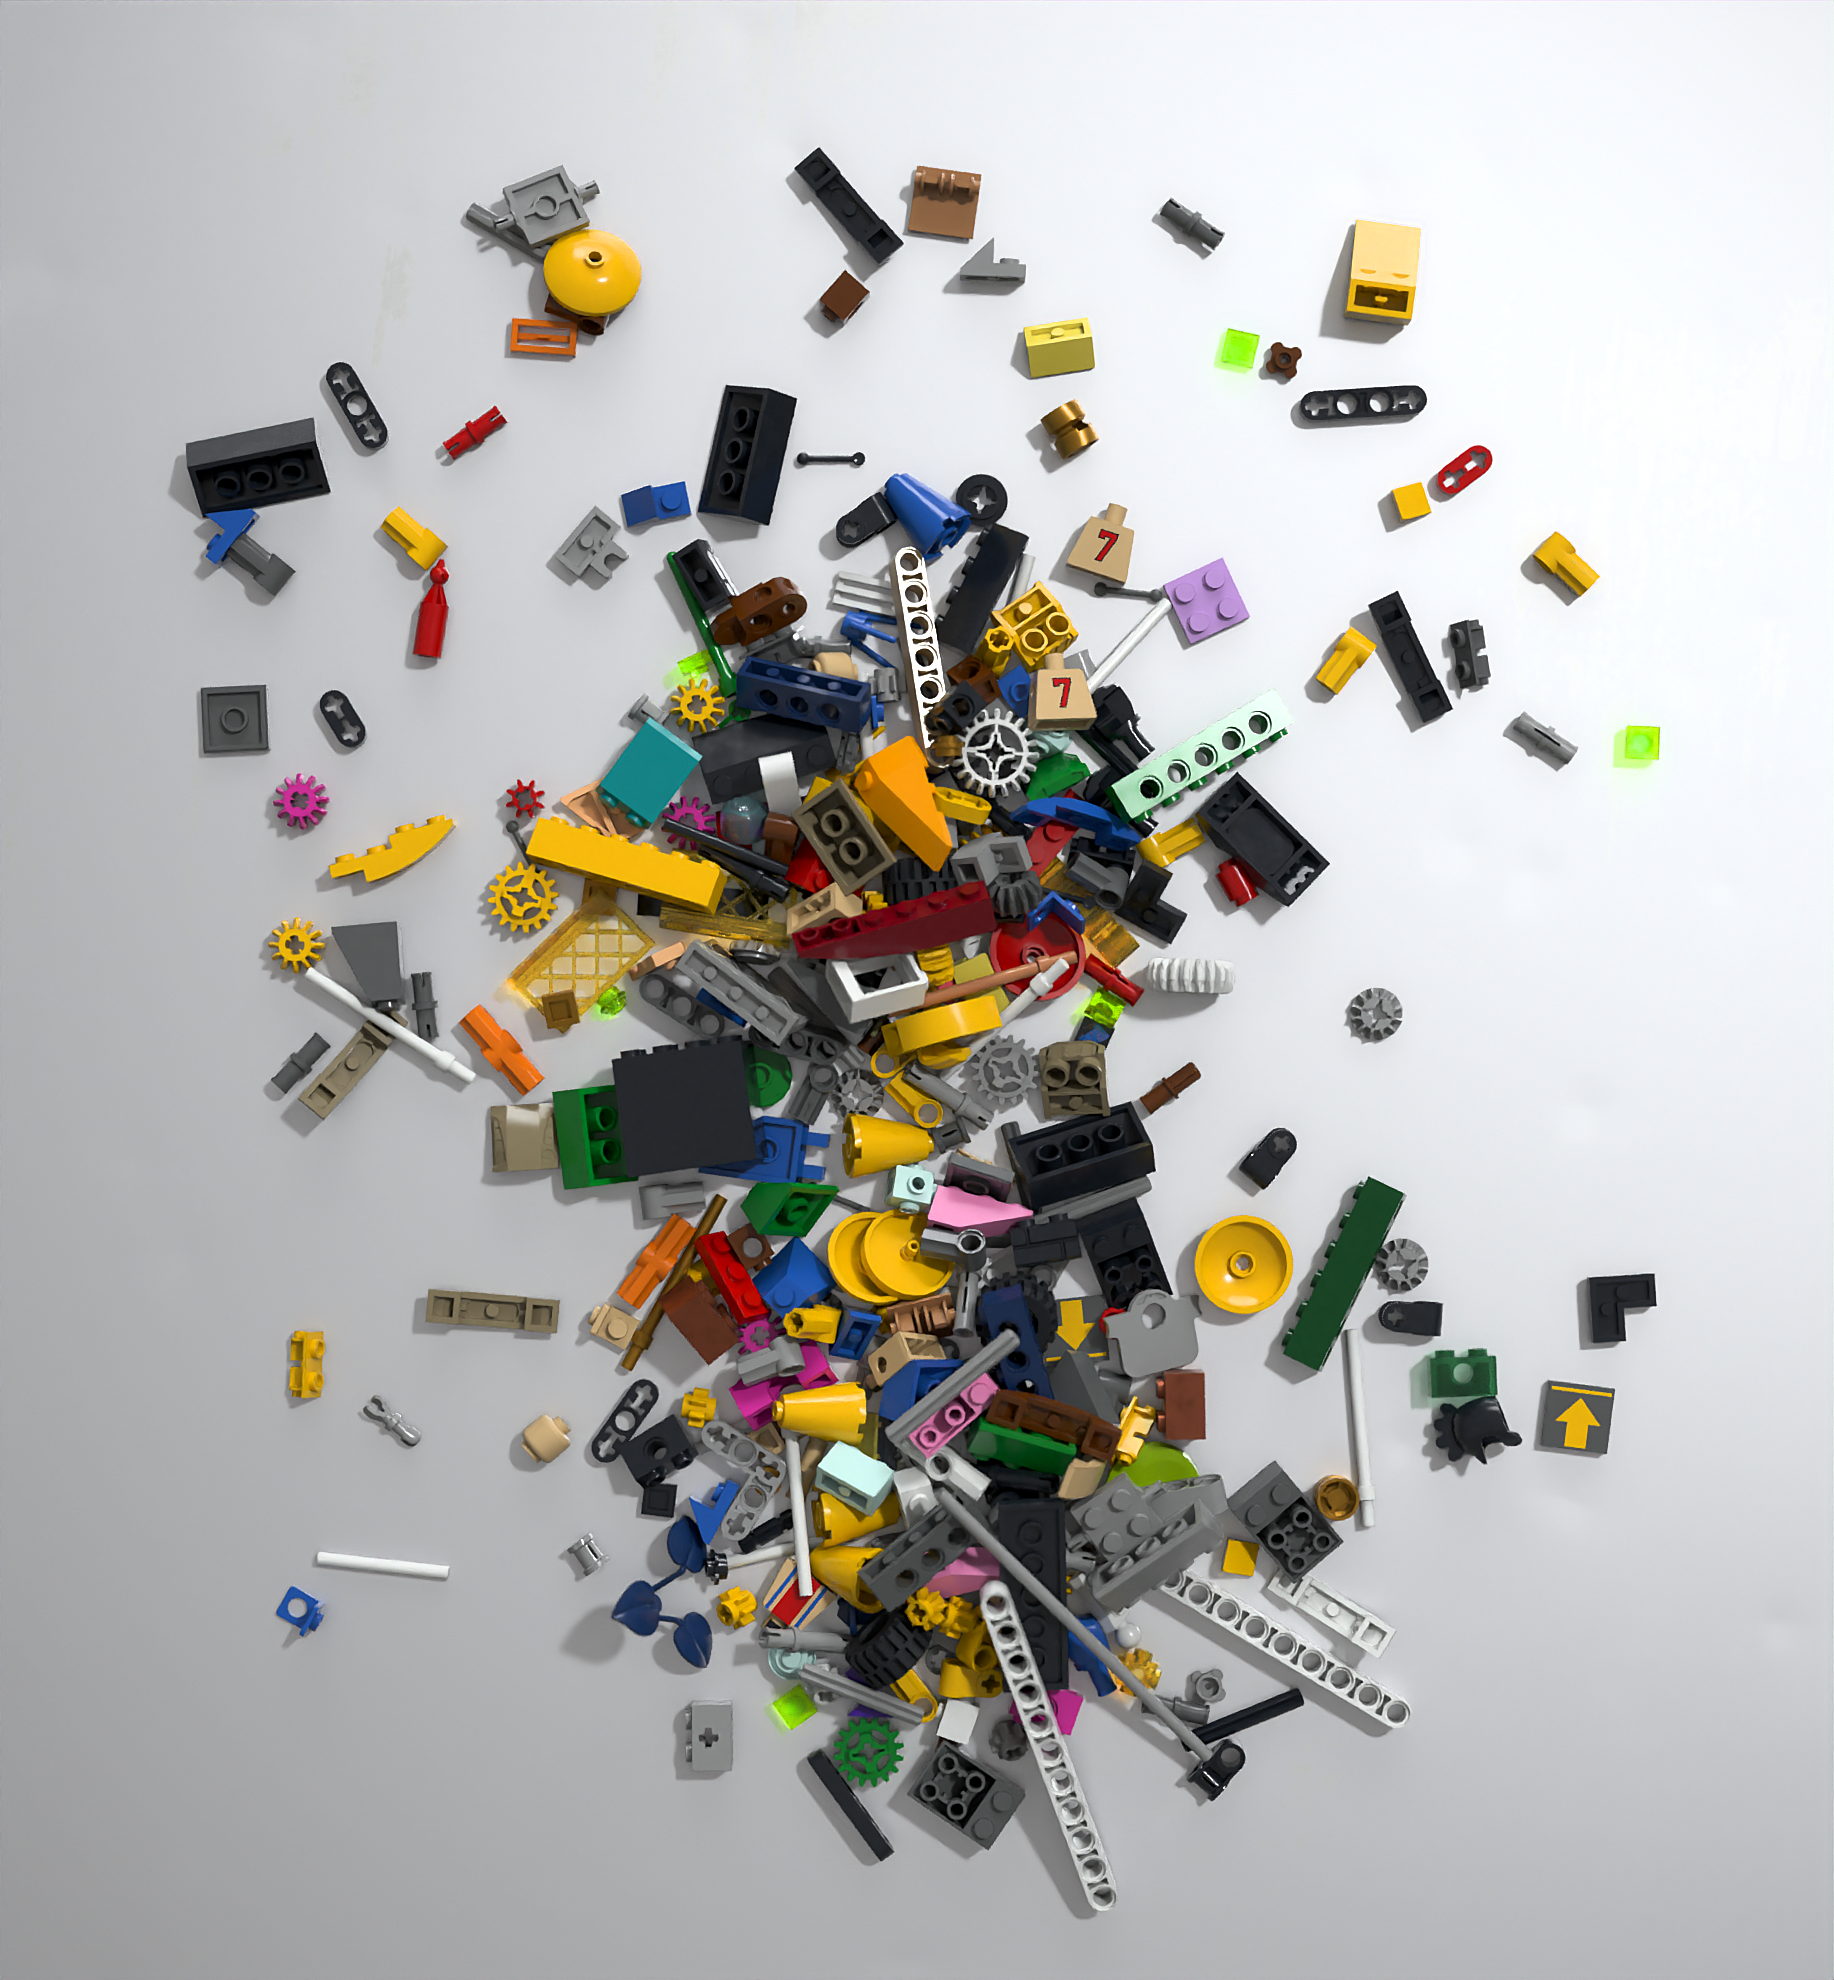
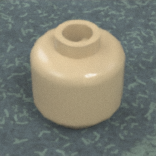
M821 652L808 664L807 669L853 680L858 679V668L856 664L852 663L851 658L846 653Z
M543 1414L523 1431L524 1441L521 1445L537 1463L541 1460L545 1463H550L570 1446V1440L566 1434L571 1430L559 1416L552 1419L549 1415Z

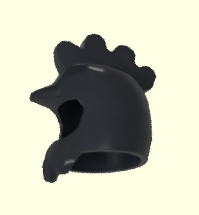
M1495 1395L1471 1400L1458 1408L1452 1404L1443 1403L1440 1406L1443 1417L1434 1421V1428L1442 1433L1436 1439V1446L1441 1450L1449 1449L1448 1459L1451 1462H1457L1465 1455L1475 1456L1485 1465L1487 1464L1485 1449L1488 1445L1503 1443L1505 1446H1518L1522 1443L1519 1433L1509 1430L1504 1413Z

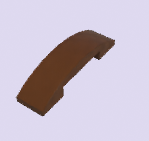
M996 1389L985 1421L1016 1431L1021 1426L1079 1445L1080 1452L1108 1461H1112L1122 1435L1120 1428L1084 1410L1050 1398L1014 1390Z

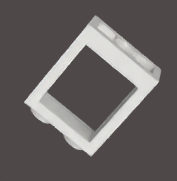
M914 952L871 958L827 959L825 978L850 1024L924 1004L925 991L928 990L929 983L926 973L923 970L920 971L916 964ZM889 966L895 967L903 985L863 995L854 975Z

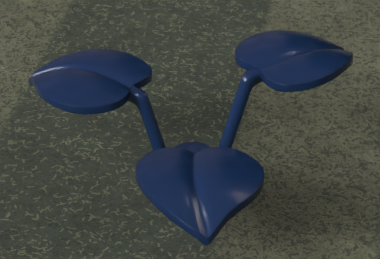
M682 1515L672 1525L667 1536L669 1556L676 1565H680L679 1569L654 1586L643 1580L630 1584L619 1598L611 1618L642 1637L652 1635L656 1631L659 1621L677 1624L679 1627L674 1631L673 1640L678 1652L688 1663L702 1669L706 1668L709 1664L712 1651V1632L707 1620L696 1612L687 1613L683 1620L679 1617L659 1615L662 1609V1602L660 1597L654 1594L657 1590L683 1575L686 1569L695 1574L699 1573L705 1565L707 1546L703 1542L699 1527L690 1517Z

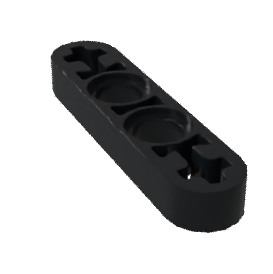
M1416 385L1313 391L1303 396L1299 404V412L1303 419L1313 423L1411 417L1423 411L1427 404V396L1425 391ZM1409 392H1413L1414 397L1420 398L1421 402L1415 405V409H1410L1407 403L1398 404L1399 411H1393L1395 400L1392 393H1398L1397 399H1405L1408 397ZM1375 394L1384 395L1388 399L1387 409L1382 412L1373 410L1370 405L1371 397ZM1350 396L1354 399L1356 409L1352 413L1344 414L1338 409L1337 403L1341 397ZM1327 397H1333L1331 408L1334 415H1328L1329 408L1319 409L1316 416L1312 415L1311 410H1306L1305 405L1310 404L1312 398L1316 399L1317 404H1327L1329 402Z
M819 1748L808 1756L807 1760L815 1773L878 1859L882 1862L892 1855L895 1850L890 1841L825 1752Z

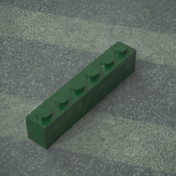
M1369 1176L1366 1182L1362 1180L1359 1182L1353 1198L1357 1201L1352 1212L1349 1210L1345 1211L1339 1223V1228L1343 1230L1337 1241L1332 1239L1325 1252L1324 1257L1328 1261L1323 1271L1318 1269L1311 1281L1310 1287L1314 1288L1309 1300L1305 1298L1302 1300L1296 1312V1316L1300 1319L1294 1330L1288 1329L1281 1346L1285 1347L1284 1355L1322 1372L1407 1196L1405 1193Z

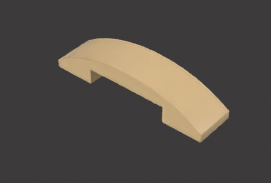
M1086 1453L1082 1461L1075 1458L1068 1467L1058 1496L1062 1498H1083L1093 1494L1097 1489L1107 1460Z

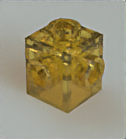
M1135 1647L1134 1651L1126 1649L1123 1656H1117V1659L1131 1672L1137 1668L1141 1669L1144 1674L1139 1680L1148 1689H1156L1162 1671L1157 1670L1158 1662L1156 1659H1153V1653ZM1115 1676L1114 1679L1116 1684L1121 1685L1119 1691L1127 1695L1137 1697L1117 1676Z

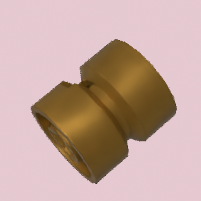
M1077 399L1061 405L1040 420L1048 435L1056 437L1054 445L1063 460L1082 452L1100 439L1092 424L1084 422L1083 419L1086 414Z
M1331 1474L1325 1476L1317 1482L1314 1488L1313 1499L1316 1507L1325 1517L1331 1520L1342 1521L1348 1519L1356 1512L1359 1506V1494L1356 1487L1341 1475Z

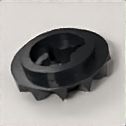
M977 474L961 483L956 493V504L966 509L972 515L969 518L972 521V525L977 527L990 526L1002 518L1007 508L1008 497L1003 484L998 479L987 474ZM982 487H986V498L991 500V502H996V504L985 505L983 510H981V514H978L977 503L972 502L967 497H978L980 492H982Z

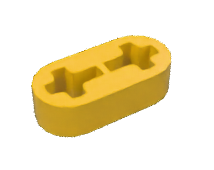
M936 787L937 793L933 796L937 811L943 812L944 816L981 825L986 823L992 806L985 799L946 787Z

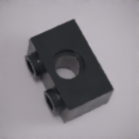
M674 1414L617 1448L635 1481L643 1489L659 1485L665 1480L666 1475L676 1469L681 1470L688 1467L693 1462V1458L700 1455L682 1422ZM661 1448H666L664 1457L654 1460L655 1453Z

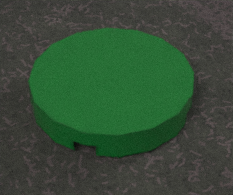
M753 1045L762 1108L773 1106L785 1097L791 1087L793 1077L791 1064L785 1055L760 1049Z

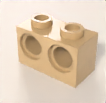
M834 882L787 910V936L792 939L791 934L800 932L805 928L818 927L832 923L837 919L862 914V900L852 893L845 896L839 885Z

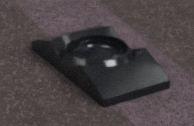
M1238 772L1195 814L1200 825L1215 846L1234 857L1246 869L1255 886L1287 907L1330 865Z

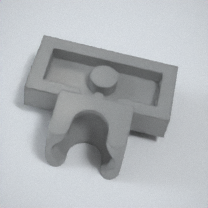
M594 506L554 554V557L579 578L591 565L593 569L609 581L613 575L605 565L606 560L611 556H616L620 560L626 561L629 558V554L611 540L621 529V526L597 506Z

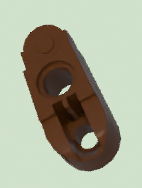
M784 577L772 578L764 584L761 582L731 599L732 607L715 616L716 618L710 625V631L718 644L733 645L740 642L741 646L744 647L799 620L807 610V601L802 590L790 579Z

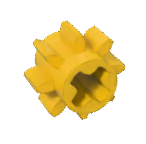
M695 1387L693 1394L684 1393L680 1417L689 1419L688 1426L703 1429L705 1421L710 1422L714 1420L717 1398L709 1397L710 1389Z
M736 1586L718 1596L721 1603L717 1605L716 1612L723 1624L726 1626L733 1625L734 1629L737 1630L755 1621L751 1613L756 1611L757 1602L751 1592L748 1590L741 1591L739 1586Z
M924 1586L917 1593H913L907 1598L910 1604L904 1612L908 1615L913 1627L923 1625L925 1631H928L935 1624H939L946 1619L942 1612L947 1603H944L943 1598L939 1595V1591L929 1592L928 1588Z
M952 1595L950 1603L944 1601V1603H947V1606L942 1614L946 1619L937 1624L940 1626L938 1631L945 1633V1636L960 1639L961 1632L967 1634L973 1629L976 1622V1614L971 1609L972 1603Z

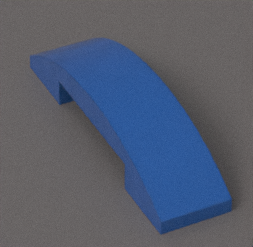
M1064 797L1037 799L1024 804L1010 813V820L1037 828L1050 820H1055L1095 832V845L1118 852H1125L1140 843V836L1128 824L1124 825L1120 818L1103 808L1077 799Z

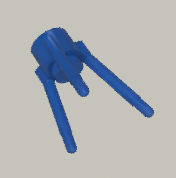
M849 610L841 626L840 634L848 637L847 641L851 640L852 646L857 647L881 666L896 668L862 643L860 639L866 641L868 636L871 635L878 639L895 643V637L873 629V623L869 621L898 626L897 619L870 614L859 610L857 614ZM910 623V628L922 629L920 624Z

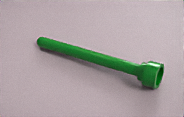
M669 552L666 557L667 562L720 676L718 679L720 684L718 686L719 692L724 699L737 695L736 672L731 671L720 645L711 634L710 623L704 610L671 557L676 552Z

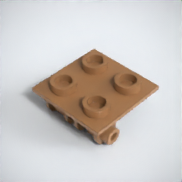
M917 165L908 230L973 239L982 174Z
M950 1292L886 1307L892 1336L898 1331L934 1335L938 1339L954 1335L955 1310Z

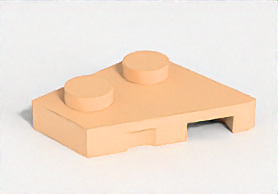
M605 777L560 798L565 806L604 836L610 837L611 834H617L630 839L645 831L643 826L639 829L625 819L627 814L617 807L615 809L609 808L599 800L600 794L595 790Z
M678 942L650 955L637 963L636 966L627 969L632 982L664 967L668 972L677 969L675 966L687 950L685 944Z

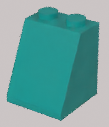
M649 717L595 791L600 794L598 798L606 806L612 809L617 807L627 814L625 819L639 829L643 826L648 830L703 756Z

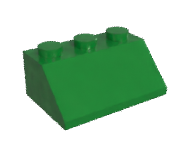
M615 1084L552 1092L564 1190L638 1181V1176L628 1177Z
M989 1408L985 1409L972 1421L966 1439L967 1451L971 1452L973 1457L980 1460L990 1461V1458L1003 1461L1005 1466L1012 1469H1021L1023 1466L1034 1469L1037 1472L1057 1473L1059 1477H1063L1077 1451L1076 1445L1021 1426L1016 1431L985 1421Z

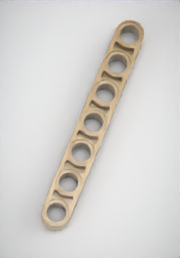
M905 547L894 556L889 564L890 582L916 742L928 761L929 767L925 772L939 774L953 762L955 756H943V763L934 762L930 755L931 750H935V748H932V743H939L938 736L948 735L940 730L932 731L928 729L925 719L931 718L927 713L946 692L924 558L916 548ZM900 559L910 561L913 571L904 570L900 565ZM905 591L914 592L918 597V603L909 602L905 597ZM910 623L920 624L923 629V635L914 634L911 631ZM921 654L925 656L928 660V667L918 665L915 655ZM920 687H929L934 694L933 699L923 697Z

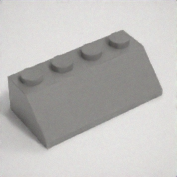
M1200 1497L1163 1521V1527L1108 1562L1106 1560L1094 1568L1092 1572L1093 1596L1115 1612L1123 1607L1126 1609L1130 1608L1140 1600L1142 1594L1150 1589L1156 1590L1163 1586L1168 1579L1167 1577L1176 1571L1183 1572L1194 1563L1195 1558L1204 1552L1209 1554L1216 1550L1224 1539L1223 1528Z

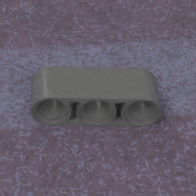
M650 974L641 981L639 992L646 1002L705 1039H715L723 1033L725 1021L720 1013L697 1000L696 997L658 974ZM651 980H659L664 986L663 994L658 998H650L646 993V986ZM680 997L687 998L691 1003V1010L685 1016L677 1015L673 1009L674 1002ZM713 1015L718 1019L719 1027L715 1033L707 1034L702 1030L701 1021L705 1016Z
M814 1024L794 1032L802 1036L803 1046L794 1043L792 1034L788 1036L784 1044L778 1046L751 1025L748 1030L750 1042L760 1049L820 1065L834 1063L847 1050V1041L841 1032ZM823 1041H828L834 1046V1054H829L824 1050Z

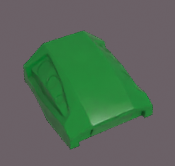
M1058 752L1050 757H1044L1034 762L1033 765L1037 767L1036 771H1025L1030 781L1025 783L1021 780L1019 786L1024 796L1031 802L1037 799L1053 797L1062 790L1065 791L1086 780V778L1091 776V773L1086 764L1082 763L1077 755Z

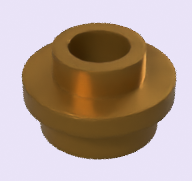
M938 736L939 743H932L936 756H961L962 747H965V742H958V736Z

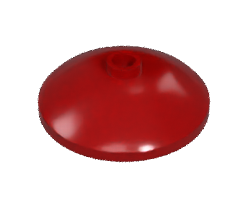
M1054 912L1031 932L1026 929L1027 915H1025V920L1022 924H998L997 930H994L991 935L988 949L989 960L995 973L1028 964L1027 956L1037 958L1048 954L1052 957L1073 950L1076 953L1078 963L1069 965V968L1052 983L1053 988L1044 996L1039 995L1034 1000L1035 1002L1057 999L1069 992L1079 981L1086 962L1083 938ZM1036 975L1003 984L1002 986L1019 997L1030 986V981Z

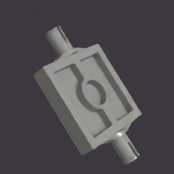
M563 165L503 188L502 194L509 206L510 214L493 219L494 228H496L497 233H500L515 226L522 233L529 250L589 227L590 220L583 208V199L599 194L598 185L596 186L595 180L577 187L569 179Z
M1123 1472L1097 1489L1093 1494L1071 1506V1513L1081 1525L1082 1531L1066 1540L1069 1548L1076 1552V1550L1090 1542L1098 1547L1109 1562L1163 1527L1162 1520L1154 1511L1151 1501L1167 1492L1164 1484L1158 1480L1150 1487L1142 1490Z

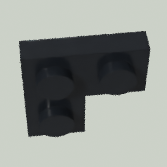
M1146 858L1143 859L1130 882L1122 906L1114 911V914L1169 944H1172L1188 915L1160 899L1173 873Z
M1655 1273L1587 1277L1592 1343L1626 1341L1624 1308L1657 1306Z

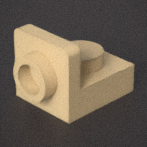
M606 1302L602 1308L595 1307L588 1321V1324L592 1325L589 1333L594 1336L597 1335L626 1350L641 1320Z

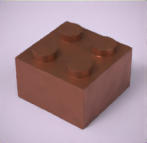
M688 1275L664 1294L659 1301L669 1320L704 1361L710 1365L740 1341L734 1331L738 1326L722 1303L717 1305L718 1302L712 1296L713 1293L701 1279L695 1282Z
M1168 1369L1162 1371V1377H1156V1397L1162 1399V1410H1156V1428L1158 1432H1163L1166 1440L1206 1439L1205 1373L1201 1369Z

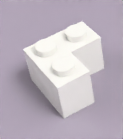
M921 1465L894 1472L893 1484L906 1531L940 1504L934 1498L940 1489L944 1488L950 1495L955 1492L948 1485L932 1490L927 1473Z

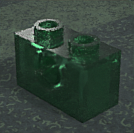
M1487 1348L1467 1349L1468 1355H1455V1351L1452 1349L1435 1350V1356H1427L1428 1396L1431 1398L1498 1395L1496 1355L1487 1354ZM1462 1363L1467 1364L1470 1368L1469 1377L1465 1381H1457L1454 1377L1455 1367Z

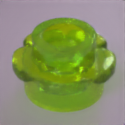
M613 986L602 993L596 1001L601 1008L600 1013H610L611 1016L618 1014L626 1006L624 1001L626 992L620 991L617 986Z

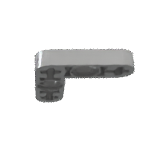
M714 1419L708 1422L702 1429L701 1438L703 1443L723 1458L750 1474L747 1482L721 1522L723 1535L732 1541H739L744 1539L752 1530L785 1478L787 1466L781 1457L727 1422ZM718 1426H721L723 1428L722 1435L729 1440L732 1437V1433L738 1437L731 1444L728 1453L723 1450L727 1445L721 1440H717L715 1443L710 1441L712 1435L708 1432L709 1428L716 1429ZM740 1443H747L753 1449V1457L747 1462H742L736 1458L735 1449ZM760 1451L766 1455L761 1461L768 1465L773 1462L779 1464L777 1467L778 1472H780L779 1477L773 1475L770 1479L765 1476L766 1469L760 1465L757 1466L756 1471L750 1468L758 1459ZM751 1488H756L763 1494V1502L758 1507H751L745 1501V1494ZM740 1504L745 1511L753 1513L755 1516L751 1520L747 1515L741 1524L745 1528L744 1532L737 1531L733 1534L729 1531L731 1525L728 1523V1520H736L742 1511L735 1508Z

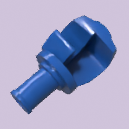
M1091 1613L1073 1614L1110 1651L1107 1637L1097 1619ZM1068 1629V1658L1075 1663L1076 1671H1088L1099 1697L1114 1692L1117 1686L1107 1666Z

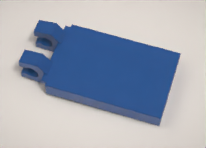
M763 1115L769 1157L699 1167L698 1173L768 1183H802V1177L824 1180L826 1167L804 1164L807 1145L829 1147L831 1134L809 1132L810 1125H805V1122L800 1120Z

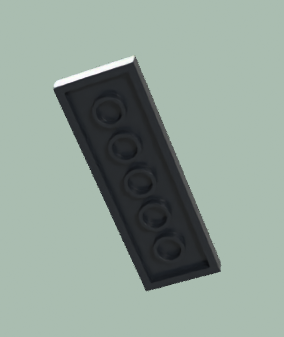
M1064 1498L997 1501L998 1542L1067 1609ZM999 1562V1581L1004 1583L1009 1589L1045 1690L1069 1689L1068 1628ZM1008 1625L1002 1626L1000 1633L1009 1634L1014 1628ZM1014 1655L1009 1661L1017 1664L1023 1662L1025 1658L1021 1655ZM1001 1665L1003 1693H1012ZM1028 1684L1022 1686L1020 1691L1030 1692L1034 1691L1036 1687Z

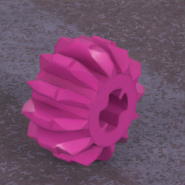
M301 773L296 775V785L290 778L286 777L284 782L288 787L287 791L280 787H277L275 790L278 794L284 796L283 800L277 799L273 801L274 806L285 807L278 812V818L283 819L290 815L287 820V826L293 827L299 818V826L302 830L307 829V818H309L313 825L317 826L319 820L315 816L316 812L323 816H326L328 813L327 810L319 807L320 803L327 804L330 802L329 797L318 796L326 790L325 785L321 784L313 789L316 777L310 776L305 784L304 776ZM298 794L309 797V801H305V803H308L305 809L299 806L295 807L294 802H298L295 799Z
M682 796L680 797L682 808L678 809L675 803L670 802L668 806L675 814L673 816L668 813L662 814L663 819L666 820L668 817L678 822L683 817L687 819L686 815H693V821L698 824L696 829L709 834H715L716 832L714 828L706 826V823L716 821V816H703L709 811L711 806L706 803L699 810L697 809L699 797H694L691 807H689L686 797ZM672 834L667 839V842L672 844L680 837L679 850L683 851L686 842L690 841L692 851H697L696 842Z
M768 1309L769 1313L762 1320L746 1323L747 1327L737 1324L738 1328L736 1331L744 1333L743 1336H738L740 1341L737 1343H745L738 1350V1354L743 1355L748 1349L752 1351L751 1353L767 1348L769 1343L776 1339L778 1335L787 1334L786 1328L777 1330L775 1326L781 1323L783 1318L778 1316L773 1322H770L769 1318L772 1310ZM756 1327H763V1332L765 1330L769 1332V1337L765 1338L764 1344H757L758 1339L752 1340L751 1335L756 1332Z

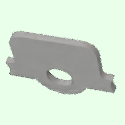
M1146 1289L1132 1299L1127 1312L1103 1318L1106 1325V1338L1116 1339L1120 1366L1124 1374L1129 1377L1138 1378L1187 1365L1196 1359L1198 1355V1342L1194 1318L1202 1315L1198 1304V1294L1173 1299L1162 1290ZM1155 1303L1162 1309L1163 1318L1158 1327L1149 1329L1144 1325L1142 1315L1148 1305Z

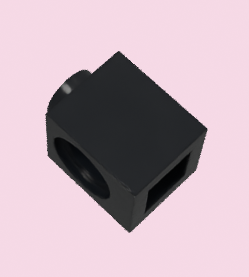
M963 680L951 687L927 714L934 720L935 726L941 732L946 733L948 736H953L964 730L987 705V702L966 680ZM952 705L957 708L959 716L953 712Z

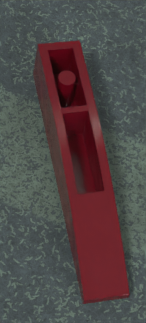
M980 880L968 882L962 886L945 891H936L917 899L904 900L885 908L872 909L864 914L837 919L832 923L818 927L805 928L791 935L799 958L852 959L897 955L934 948L997 930L990 896L984 881Z

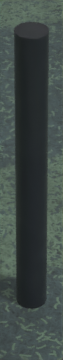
M667 817L663 825V830L782 877H786L790 867L788 864Z

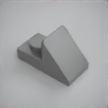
M994 237L960 268V280L1025 283L1026 264H1019V259L1002 258L1000 263H993Z

